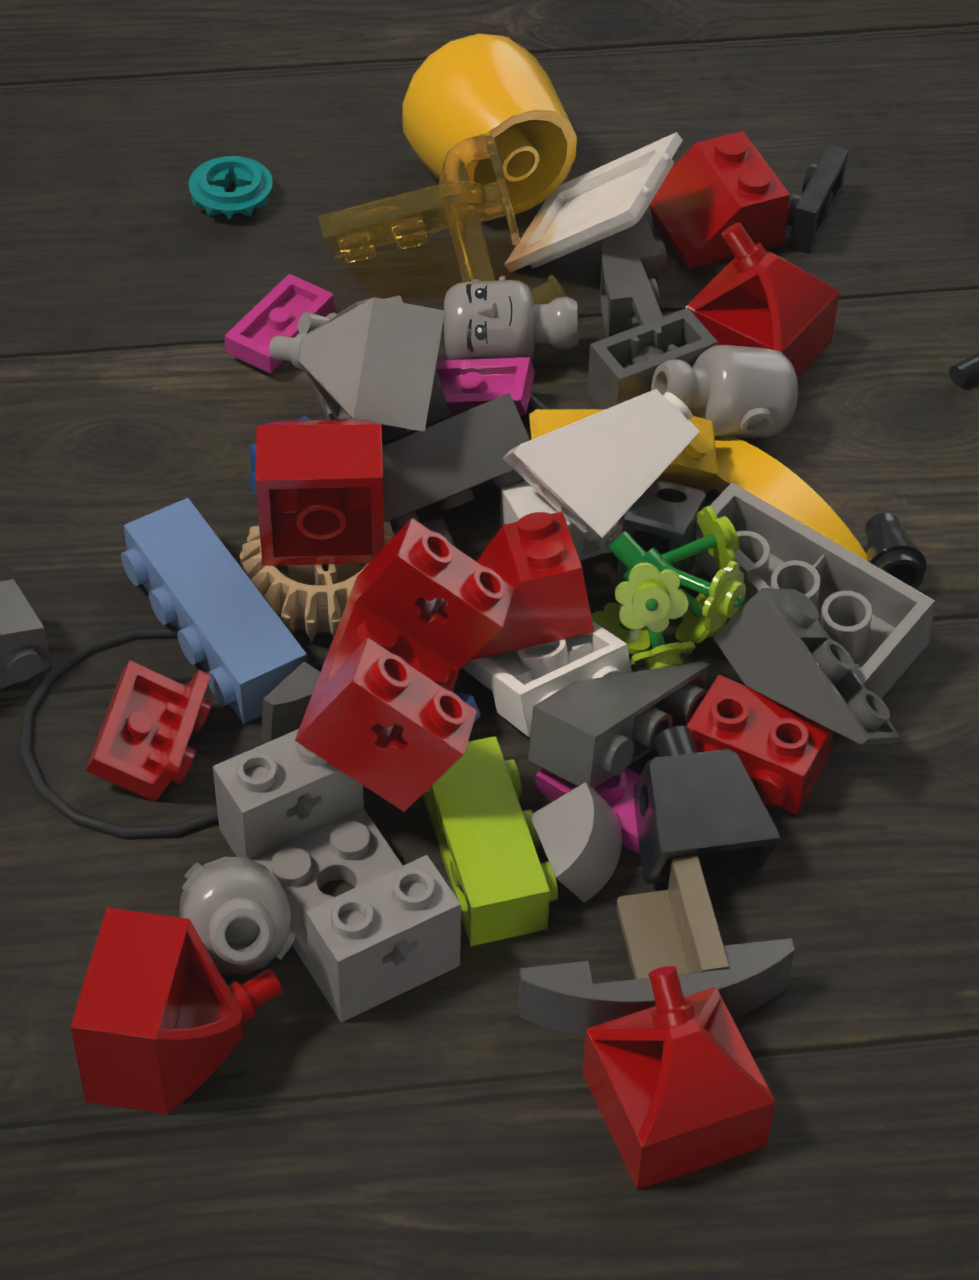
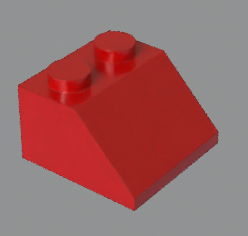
M744 131L695 143L671 168L648 207L652 218L686 268L691 269L735 257L721 234L737 222L742 224L753 243H761L764 249L783 244L790 194Z
M563 511L553 514L546 512L530 513L520 518L518 522L504 524L476 562L483 567L495 571L502 580L514 587L503 627L472 657V660L593 633L594 628L583 570Z

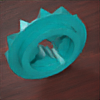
M240 156L219 157L201 164L193 171L188 183L194 207L205 208L208 217L223 213L229 220L234 214L238 213L251 217L254 208L267 207L268 196L273 194V181L269 170L253 159ZM230 182H235V192H226L227 188L230 187Z

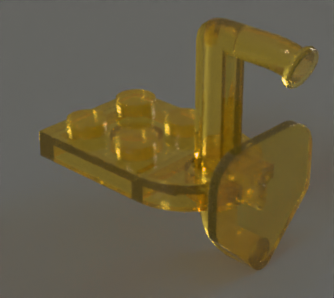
M492 132L466 138L456 143L446 154L441 169L439 185L318 216L323 238L334 258L344 257L347 263L372 258L377 254L376 248L395 243L398 249L416 247L428 242L429 234L450 229L463 282H473V279L495 281L481 222L505 216L512 245L520 244L518 228ZM490 158L496 182L484 185L488 204L486 203L482 185L469 181L465 164ZM553 275L548 277V282L531 289L535 304H548L555 298L567 297Z

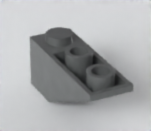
M761 588L713 636V639L747 687L861 745L895 743L901 738L888 720L890 712L886 704L875 693L866 689L853 670L854 661L851 655L842 645L829 637L817 620L819 612L816 606L807 596L796 589Z
M698 661L572 682L533 706L528 761L577 786L586 782L592 789L596 788L614 775L622 773L629 765L652 750H656L654 739L660 732L676 726H687L708 692L707 683L710 664Z

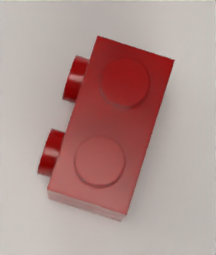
M721 675L717 676L686 726L692 731L698 752L729 749L737 753L763 804L776 806L795 815H798L828 763L834 733L833 730Z

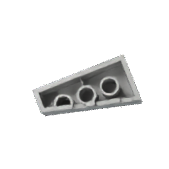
M733 482L710 505L715 510L718 518L726 516L731 521L738 536L739 550L734 553L736 562L740 565L739 571L744 574L743 583L746 586V594L741 608L761 588L796 589L803 593L816 606L819 612L817 620L829 637L842 645L851 655L854 661L853 670L866 689L882 699L928 645L935 600ZM696 520V540L703 538L704 535ZM707 550L695 555V564L713 580L715 574L720 570L714 556H711Z

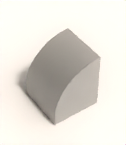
M585 782L530 815L555 877L584 903L596 895L608 882L617 866L622 847L621 828L614 809Z

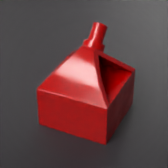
M737 222L721 234L735 255V258L685 309L689 308L717 340L718 345L766 348L781 352L792 363L798 378L832 342L840 291L785 259L765 251L761 243L754 244L742 224Z
M339 419L279 421L257 426L255 482L262 566L370 563L385 547L382 424L368 420Z
M107 907L70 1026L85 1102L169 1114L192 1095L226 1060L242 1039L244 1024L256 1017L255 1009L283 993L277 976L272 970L268 969L242 985L236 981L227 985L190 919Z
M676 966L661 967L649 972L648 975L656 1003L655 1007L586 1029L582 1074L637 1190L767 1146L776 1103L717 988L713 987L684 997Z

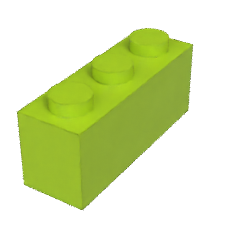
M496 736L468 742L464 755L422 795L453 893L461 903V918L470 946L547 930L549 902L558 900L557 882L549 861L540 863L535 850L539 848L540 840L530 817L533 812L531 809L522 811L518 801V797L522 795V788L517 765L513 759L504 761Z

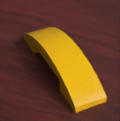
M714 436L718 475L694 489L702 490L706 494L715 488L718 492L722 493L733 482L867 561V554L845 523L795 473L772 456L733 436Z

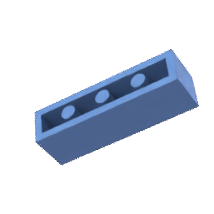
M189 498L125 524L124 533L127 551L121 553V561L130 581L135 586L143 584L149 593L152 609L163 625L171 623L173 627L178 628V641L186 659L192 665L200 663L205 672L211 675L208 684L217 702L221 706L229 704L243 724L261 717L263 699L303 662L307 663L306 652Z

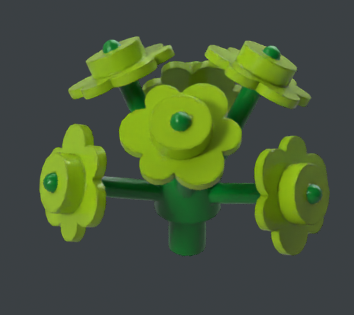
M707 506L697 512V521L704 535L703 538L662 555L655 547L646 552L626 531L608 547L629 569L623 576L627 582L620 583L615 589V597L620 604L608 603L603 611L595 612L591 617L592 621L627 644L628 653L634 654L630 658L631 668L645 665L646 670L683 664L681 657L693 652L692 650L695 649L694 643H701L705 638L714 636L724 626L727 618L731 619L741 608L746 594V586L743 583L744 574L739 571L740 565L736 562L734 553L739 550L738 536L731 521L726 516L718 518L713 507ZM707 550L711 556H714L720 570L715 574L710 583L678 570L672 564ZM680 585L699 592L696 599L683 590ZM681 617L683 621L676 631V638L682 643L665 644L662 631L668 627L669 619ZM650 642H651L652 648H653V649H651V650H649Z

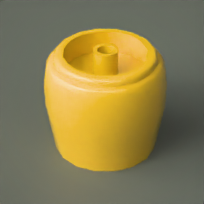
M478 33L450 41L429 55L414 73L402 102L403 132L420 162L444 186L470 206L487 216L509 217L532 209L554 193L566 179L576 157L577 135L547 73L531 53L502 35Z

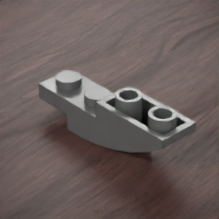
M649 207L635 225L602 239L599 301L602 322L607 338L667 316H662L660 311L658 289L659 273L666 272L667 268L666 251L662 240L655 241L652 234L653 223Z

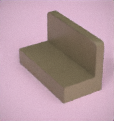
M698 855L671 859L668 890L626 895L617 899L616 909L634 979L649 978V972L666 966H676L678 974L729 969Z

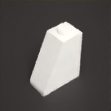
M655 389L522 443L511 449L503 459L558 512L563 511L565 519L587 540L594 541L606 535L700 431L689 421L693 417L692 412L679 398L669 392L662 395Z

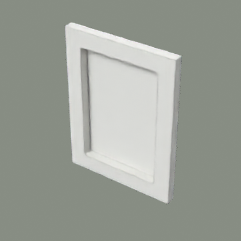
M677 132L561 184L546 199L504 265L510 272L527 265L536 268L635 225L642 218L673 167L674 161L672 158L683 141Z

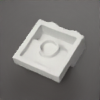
M592 621L593 633L475 660L471 658L462 667V669L493 692L497 713L528 737L531 735L534 705L572 682L632 672L627 644L594 621Z

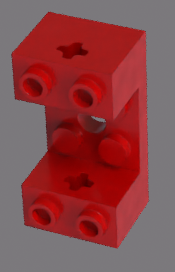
M411 518L357 576L295 741L405 812L465 753L477 710L453 693L459 670L503 627L514 587L502 580L492 569L483 567L455 548L444 536L429 530Z

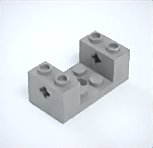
M297 729L213 766L219 830L236 857H246L266 866L279 880L291 908L290 929L296 933L292 946L342 1023L460 966L461 903L427 855L404 866L401 864L364 809L363 785L296 742L295 738L299 730ZM333 880H343L354 886V889L336 897L325 895L320 891L324 884Z

